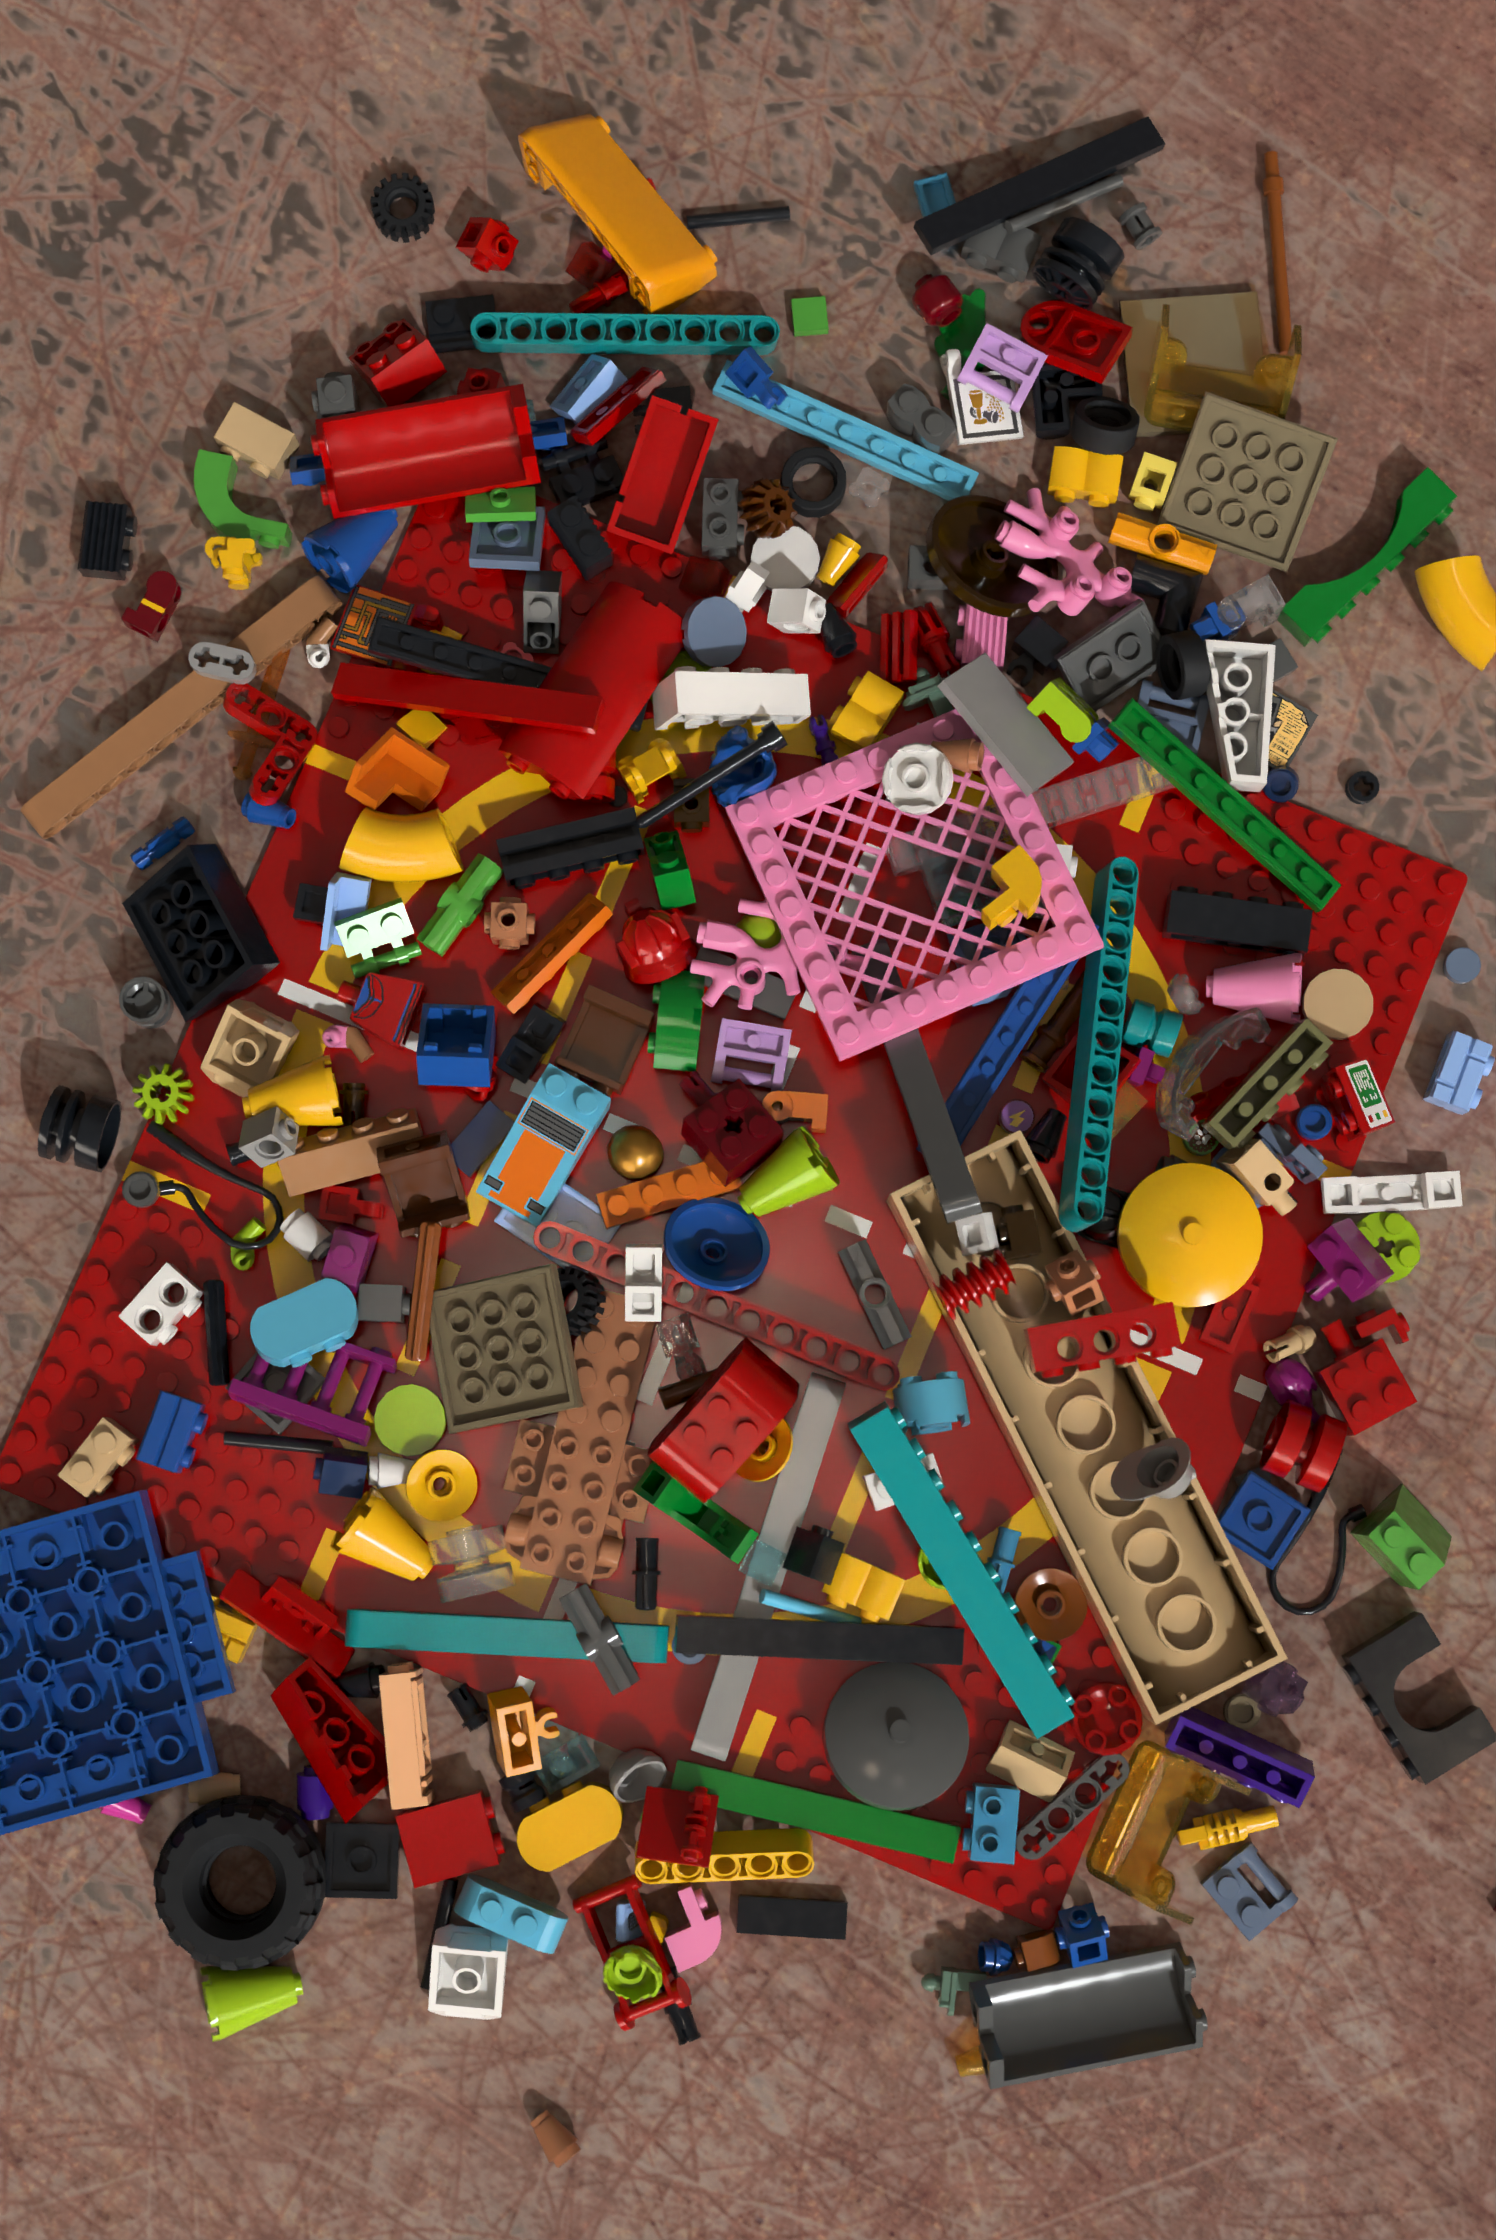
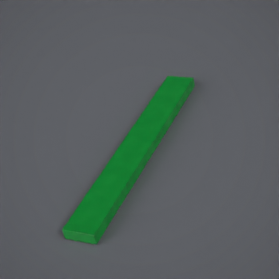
M1133 698L1123 706L1108 724V727L1316 913L1325 907L1340 888L1341 884Z
M681 1759L677 1760L671 1789L693 1792L695 1786L708 1788V1794L719 1795L717 1808L951 1864L954 1862L961 1831L960 1826L894 1810L881 1809L869 1804Z

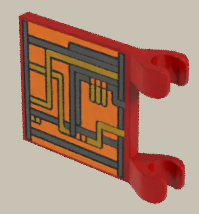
M356 585L352 589L330 649L389 669L421 673L422 670L419 667L367 652L376 618L379 616L410 626L413 625L414 620H418L436 628L440 625L442 615L432 606L416 604Z

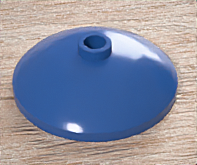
M708 1197L701 1200H690L679 1206L671 1214L664 1230V1249L672 1266L684 1278L706 1289L732 1291L746 1287L762 1274L769 1259V1239L760 1221L752 1213L748 1215L741 1205L726 1199Z

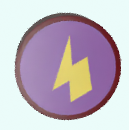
M1012 1099L1001 1108L998 1116L999 1124L1008 1134L1019 1130L1024 1134L1034 1124V1110L1028 1102L1022 1099Z

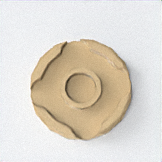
M1331 969L1318 974L1308 984L1302 995V1013L1304 1018H1308L1329 1039L1343 1040L1356 1035L1368 1024L1373 1013V996L1369 985L1359 975L1347 969Z

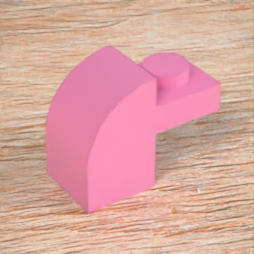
M692 1882L678 1887L677 1891L689 1923L665 1934V1941L678 1973L707 1960L716 1950L721 1938L722 1923L719 1910L705 1916L704 1910L709 1909L707 1900L702 1889L695 1890Z

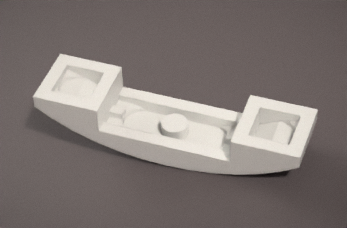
M1460 1171L1425 1172L1422 1174L1321 1178L1323 1214L1400 1212L1463 1206Z

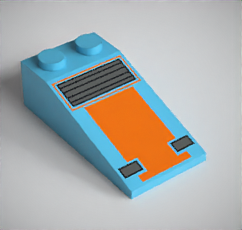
M549 1063L525 1102L478 1186L476 1193L531 1225L538 1227L609 1111L611 1098Z

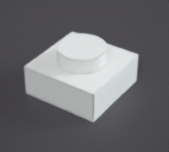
M992 1212L980 1213L955 1221L962 1256L999 1248Z

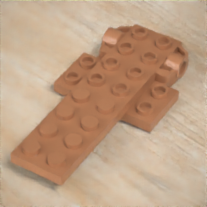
M607 1290L599 1293L606 1296V1303H600L599 1307L605 1309L603 1315L597 1313L595 1316L600 1321L597 1325L590 1323L589 1326L592 1330L588 1333L581 1331L582 1335L577 1337L573 1353L583 1407L559 1411L555 1427L521 1419L503 1487L506 1491L522 1494L519 1505L510 1515L504 1538L507 1553L521 1562L520 1568L581 1584L587 1583L589 1586L592 1585L593 1580L610 1578L617 1570L624 1544L621 1531L624 1519L644 1524L649 1502L634 1492L633 1488L653 1461L647 1456L648 1449L628 1445L626 1441L656 1322L625 1321V1295Z

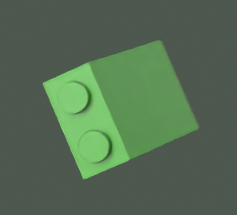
M1400 1484L1350 1532L1399 1586L1417 1590L1425 1585L1445 1565L1452 1538L1403 1484Z

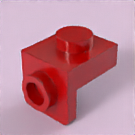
M1375 1308L1355 1317L1357 1324L1348 1327L1354 1340L1363 1339L1388 1327L1396 1344L1409 1341L1407 1332L1410 1331L1409 1325L1401 1312L1396 1313L1394 1308L1386 1309L1378 1314Z

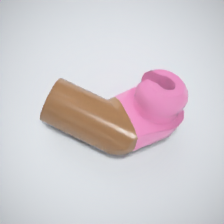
M332 1025L322 1034V1041L327 1047L350 1048L360 1063L368 1060L375 1054L361 1032L354 1026Z

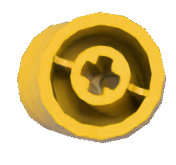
M1474 555L1456 557L1434 562L1416 569L1414 573L1419 592L1436 627L1465 660L1482 672L1496 653V592L1487 578L1481 557Z
M367 807L364 808L350 833L339 865L340 870L354 875L389 882L428 881L444 878L464 870L454 838L444 816L438 808L428 812L408 815L388 814L373 811Z

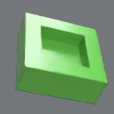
M825 296L791 299L794 337L828 334Z

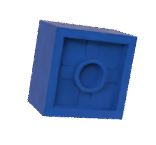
M423 1003L416 1053L418 1085L490 1087L496 1038L494 1006Z

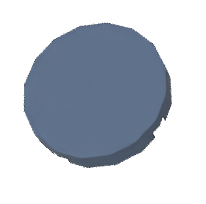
M711 596L697 600L687 609L682 620L681 630H684L685 639H682L684 648L691 659L702 666L722 667L731 664L740 656L746 643L747 628L744 616L736 604L727 598Z

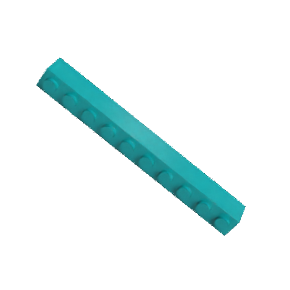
M886 1401L850 1421L848 1423L849 1429L1038 1739L1075 1717L1070 1707L1075 1701L1066 1685L1062 1684L1058 1687L1051 1676L1057 1671L1047 1654L1044 1653L1039 1656L1033 1644L1038 1642V1639L1029 1624L1026 1622L1021 1625L1014 1614L1020 1610L1009 1591L1002 1595L996 1585L1001 1578L991 1561L985 1564L982 1562L977 1553L982 1550V1547L972 1530L965 1533L958 1521L964 1517L954 1500L946 1502L940 1490L945 1488V1485L934 1468L927 1471L921 1459L926 1457V1454L916 1437L909 1441L902 1428L908 1424L898 1407L890 1409Z

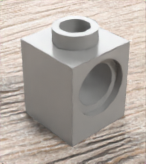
M277 1106L243 1121L238 1148L259 1167L263 1168L295 1154L299 1126Z

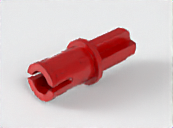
M621 268L600 283L595 281L593 289L569 304L570 311L572 313H591L602 305L606 307L611 306V301L630 290L628 275Z

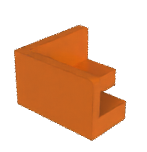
M391 727L355 763L345 793L373 811L391 793H394L422 812L440 793L450 766L441 758Z

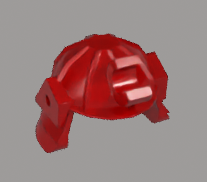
M637 897L624 904L625 912L629 918L624 922L622 940L616 943V947L623 958L622 965L624 966V974L627 979L637 984L657 983L675 976L690 965L697 954L698 946L690 937L677 912L670 914L653 907L643 909Z

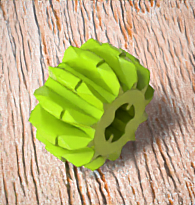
M165 1063L161 1074L156 1066L151 1065L149 1066L150 1078L143 1074L138 1075V1079L145 1084L143 1087H133V1093L143 1096L134 1102V1106L136 1108L145 1107L142 1114L145 1119L148 1120L155 1115V1122L162 1125L166 1114L173 1123L178 1121L176 1110L188 1114L189 1109L182 1105L183 1101H194L195 1096L184 1092L190 1089L193 1083L189 1079L182 1080L185 1074L182 1069L178 1068L172 1073L171 1065ZM162 1086L171 1090V1094H166L169 1097L166 1101L156 1098V1094H161L158 1090Z

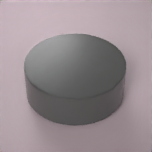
M135 1172L125 1179L122 1193L125 1200L132 1206L146 1208L157 1201L160 1195L159 1183L149 1173Z

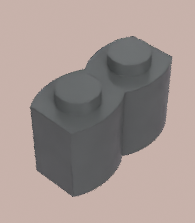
M1004 222L966 239L961 257L965 259L969 266L975 269L983 270L987 268L997 272L998 277L1006 282L1015 283L1018 281L1024 283L1042 236L1027 228L1009 234L1005 229Z
M904 383L888 400L886 417L889 423L901 434L912 437L914 444L942 455L953 443L956 431L953 420L941 409L930 406L926 396L916 387Z

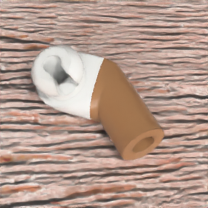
M327 616L306 639L307 659L310 665L315 668H322L328 664L330 660L329 639L338 628V625Z

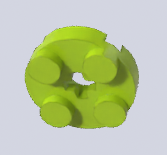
M1377 1212L1362 1218L1356 1223L1357 1228L1374 1248L1379 1245V1238H1383L1385 1242L1390 1241L1393 1248L1389 1250V1257L1386 1258L1383 1253H1379L1394 1272L1384 1283H1391L1404 1278L1419 1262L1420 1240L1412 1224L1405 1220L1402 1215L1398 1213Z

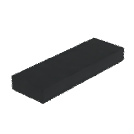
M739 1894L736 1932L846 1940L848 1902Z

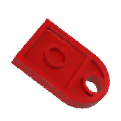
M1046 301L1031 307L1024 314L1020 325V341L1048 355L1045 363L1102 384L1132 337L1133 327L1071 303ZM1034 323H1044L1047 327L1036 329L1031 325Z

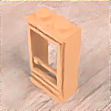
M413 1661L393 1663L391 1666H387L388 1671L379 1675L391 1810L428 1806L435 1799L434 1789H429L428 1787L433 1781V1775H427L431 1771L432 1765L423 1676L418 1677L423 1673V1667L414 1668Z

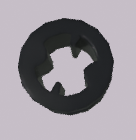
M1360 771L1347 780L1345 793L1351 802L1365 804L1377 796L1380 784L1373 773ZM1357 779H1362L1365 785H1370L1371 790L1365 793L1366 797L1362 796L1361 791H1355L1354 786L1359 783Z

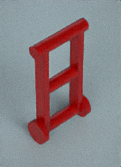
M636 1874L572 1901L576 1913L583 1912L603 1964H605L614 1950L623 1946L636 1945L646 1950L649 1949L661 1967L662 1982L666 1991L656 1994L654 1998L651 1996L634 2004L630 1998L624 1999L622 1996H617L619 2002L614 2004V2015L619 2027L623 2031L633 2029L635 2019L674 2003L680 2008L690 2006L692 2001L691 1993L685 1980L681 1977L675 1979L638 1891V1888L642 1887V1881L636 1877ZM626 1894L643 1935L611 1948L594 1907Z

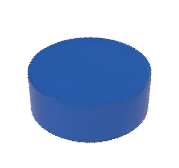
M1310 1104L1297 1113L1295 1128L1301 1137L1312 1141L1319 1140L1330 1132L1332 1116L1324 1106Z

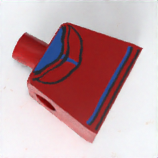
M367 973L362 987L344 980L339 988L337 1001L354 1006L350 1015V1020L354 1024L398 1050L403 1051L427 988L424 983Z

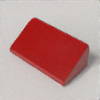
M866 553L826 600L825 604L832 603L841 616L846 619L887 570L888 557L883 554Z

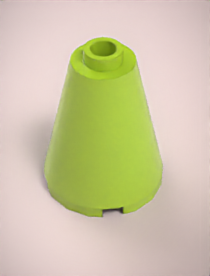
M804 1126L794 1129L739 1187L741 1195L737 1198L748 1215L751 1213L758 1217L831 1191L840 1184L838 1175L828 1157L824 1158L818 1149L820 1145Z
M217 1966L200 1967V1974L202 1976L208 1975L209 1979L202 1982L208 2024L211 2023V2028L217 2027V2032L210 2033L212 2042L222 2040L297 2004V1996L303 1995L300 1973L293 1974L291 1967L261 1966L255 1969L248 1968L238 1971L222 1970L221 1967Z

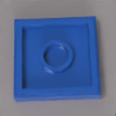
M1248 1470L1246 1476L1236 1488L1217 1519L1229 1543L1273 1570L1311 1509L1251 1470Z

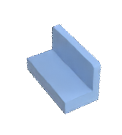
M591 354L550 407L557 415L570 419L577 425L628 379L610 359Z
M337 872L329 881L320 950L328 951L332 944L343 946L334 922L368 910L372 878Z

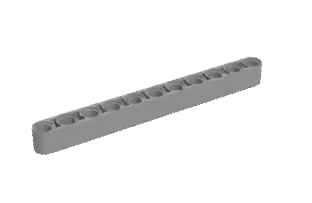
M814 1372L811 1373L792 1431V1452L787 1464L779 1472L733 1617L772 1618L775 1607L760 1603L759 1595L762 1589L780 1593L787 1569L782 1567L797 1526L801 1527L844 1393L845 1382ZM720 1655L691 1751L726 1761L759 1656Z

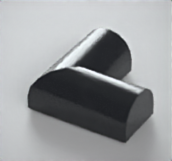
M1044 364L1032 385L1036 436L1040 439L1053 440L1069 435L1071 431L1069 400L1100 397L1103 395L1102 384L1051 364Z
M1137 554L1131 572V588L1133 592L1160 599L1154 622L1161 635L1188 630L1203 579V573Z

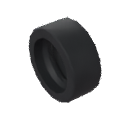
M1104 396L1089 397L1081 400L1076 405L1070 434L1074 441L1084 449L1104 455H1119L1128 452L1134 446L1140 416L1133 407L1118 399Z
M806 447L795 452L785 462L781 472V486H789V497L796 499L792 504V508L799 515L807 518H820L832 513L841 504L846 490V471L841 460L831 451L821 447ZM819 464L831 472L834 486L831 493L821 501H807L796 494L793 487V478L801 466Z
M1193 630L1163 635L1157 646L1156 663L1161 685L1166 694L1173 700L1203 695L1207 691L1210 681V665L1202 639Z

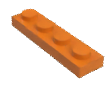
M588 893L490 993L510 1012L515 1014L528 1003L530 998L547 981L553 978L557 970L570 957L574 956L595 932L604 926L605 922L613 915L612 911L591 893Z
M703 1161L596 1194V1199L605 1228L609 1229L678 1208L693 1199L701 1200L737 1190L742 1185L739 1177L725 1187Z

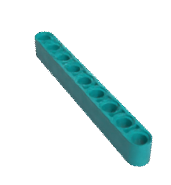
M485 312L475 316L470 326L474 346L481 352L739 355L743 349L752 347L758 355H767L776 348L780 333L776 320L765 315ZM484 326L492 327L496 331L495 335L490 339L479 337L477 332ZM522 326L529 329L531 334L526 339H517L512 335L513 330ZM552 327H560L566 334L561 339L554 340L549 338L546 333ZM593 327L599 331L600 335L595 340H587L581 333L584 329ZM621 328H629L635 335L632 339L625 341L618 338L616 332ZM656 328H663L669 333V337L663 341H658L650 333ZM696 328L703 333L704 337L699 341H691L686 337L685 333L689 329ZM724 329H732L737 333L738 338L731 342L725 341L721 338L720 332ZM759 329H766L771 333L772 339L767 342H761L755 337L754 333Z
M347 1609L344 1645L347 1647L589 1660L576 1637L578 1632L570 1620ZM612 1622L624 1645L622 1647L631 1662L667 1663L669 1626Z

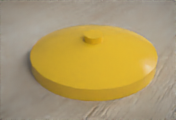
M1174 1164L1150 1174L1131 1191L1123 1204L1118 1219V1250L1129 1276L1148 1295L1163 1303L1173 1302V1306H1207L1231 1296L1252 1275L1262 1249L1263 1229L1256 1204L1248 1191L1228 1173L1205 1164Z

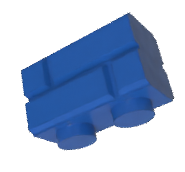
M160 1390L136 1459L174 1473H182L183 1467L189 1469L196 1452V1448L191 1447L195 1434H202L208 1420V1414L204 1413L206 1405L168 1391Z

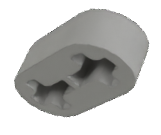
M199 642L191 648L188 656L193 670L203 677L234 684H246L256 675L257 666L253 657L242 649L211 642ZM206 651H209L211 657L214 660H218L219 664L207 662L205 667H202L197 658L198 656L203 657ZM240 659H243L248 669L241 670L239 675H236L235 670L231 666H226V663L238 664Z

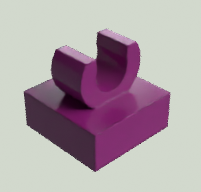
M1145 1047L1134 1049L1132 1054L1140 1058L1141 1062L1124 1084L1138 1087L1143 1085L1144 1080L1155 1084L1161 1082L1166 1069L1151 1063L1155 1051Z

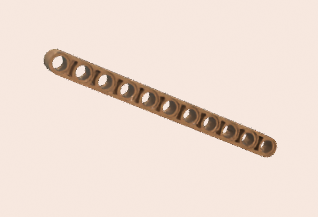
M314 576L225 646L248 652L253 657L257 666L256 677L312 633L326 616L331 618L341 608L342 601L321 576ZM210 657L202 663V667H205L207 662L219 664V661ZM240 659L238 664L226 663V666H231L235 670L236 675H239L241 670L248 669L243 659ZM193 670L28 800L21 808V813L42 839L54 836L222 704L227 688L232 683L203 677Z

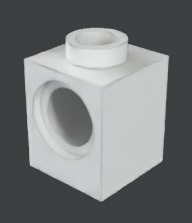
M808 588L773 589L767 623L783 633H820L822 621L826 614V599Z

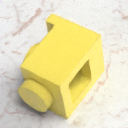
M1144 452L1128 499L1134 500L1136 508L1147 512H1152L1154 507L1162 508L1177 462ZM1152 484L1156 491L1145 488L1144 485Z

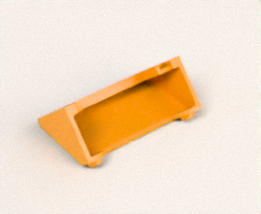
M588 113L531 126L519 134L518 139L527 175L535 184L540 182L541 187L545 191L552 185L559 191L628 275L631 296L634 299L637 298L642 306H646L642 310V314H669L717 277L715 263L718 260L714 252L706 244L701 246L609 135L611 132L610 128L601 116L594 117Z

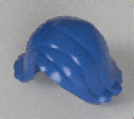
M735 725L734 728H731L727 734L721 737L716 743L715 753L711 755L709 770L755 741L749 738L747 729L742 728L740 725ZM764 751L713 784L711 790L713 795L717 797L716 802L722 804L723 807H727L768 789L773 784L777 775L776 763L772 753Z

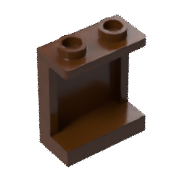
M589 985L583 997L582 1007L560 1055L556 1057L554 1063L556 1067L578 1080L581 1077L592 1082V1088L606 1096L611 1097L612 1092L621 1095L655 1020V1014Z
M447 1130L377 1148L378 1166L381 1175H384L401 1237H419L422 1221H434L440 1223L442 1227L453 1228L470 1219L468 1201Z

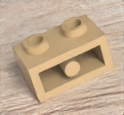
M103 1417L57 1476L86 1498L95 1497L97 1494L101 1496L112 1484L114 1479L111 1476L119 1465L124 1467L136 1452V1449L133 1447L139 1439L112 1418Z

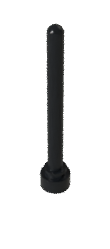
M773 721L769 722L761 728L762 732L757 734L758 739L640 814L636 818V825L639 828L650 826L764 751H767V753L772 750L777 752L788 745L775 723Z

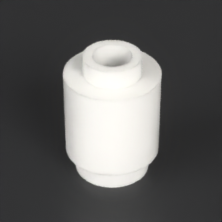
M297 1209L281 1224L280 1230L284 1233V1239L307 1261H311L314 1258L320 1261L328 1254L333 1235L309 1212L304 1213L301 1209Z

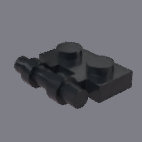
M605 436L593 446L579 443L564 450L562 447L551 450L550 455L539 459L544 472L556 468L559 474L549 478V486L558 505L572 496H577L579 502H582V506L619 493L624 477L614 456L610 455L600 459L597 452L608 448ZM585 458L586 465L571 470L569 462Z

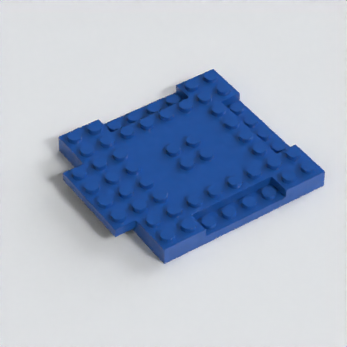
M147 1490L132 1492L0 1530V1835L220 1773L202 1701L236 1692L200 1550L165 1559Z

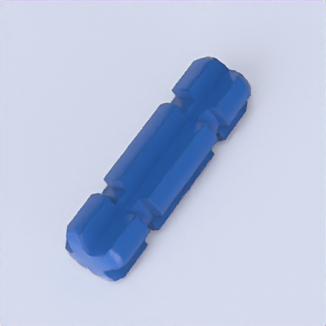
M180 817L172 823V828L166 827L147 841L145 848L139 847L131 853L132 861L140 870H145L153 864L152 860L154 858L160 859L179 845L181 838L185 840L194 834L195 829L186 817Z

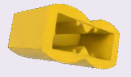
M1055 446L1047 494L1054 496V500L1063 503L1074 502V499H1083L1088 501L1090 506L1105 508L1109 504H1115L1118 497L1124 456L1104 455L1074 447Z
M870 671L863 678L859 676L855 678L847 693L851 696V699L845 707L839 705L829 721L833 725L831 736L856 751L878 741L904 697V691Z
M842 1552L831 1585L824 1583L822 1592L828 1594L827 1602L846 1609L848 1603L861 1608L860 1616L879 1624L881 1618L889 1620L905 1579Z

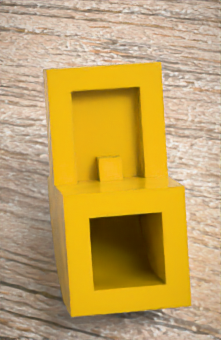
M1019 844L991 866V878L1004 893L982 909L981 921L990 931L997 925L1004 927L1017 916L1016 910L1018 909L1028 920L1039 905L1042 886L1041 873L1034 860Z

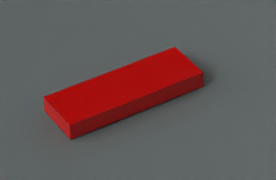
M641 367L571 429L570 433L574 440L593 446L650 396L655 389L667 381L662 371Z

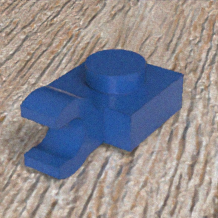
M752 347L743 349L725 372L747 399L757 395L767 409H771L775 403L778 406L781 405L788 396L781 386L768 380L773 374V370Z

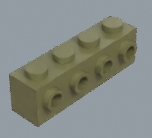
M1308 1018L1298 1021L1201 1126L1226 1149H1232L1236 1146L1241 1149L1255 1135L1252 1129L1261 1120L1266 1122L1277 1112L1280 1107L1276 1103L1285 1094L1291 1096L1303 1084L1304 1080L1301 1078L1309 1068L1315 1070L1328 1057L1325 1051L1333 1042Z

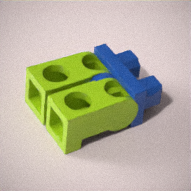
M1061 677L1050 681L1026 707L1036 717L1046 712L1060 726L1064 738L1075 743L1072 749L1080 755L1087 751L1099 763L1120 744L1107 731L1110 722L1105 717L1099 720L1095 710Z

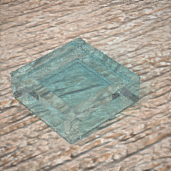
M755 1539L738 1571L771 1587L787 1554Z

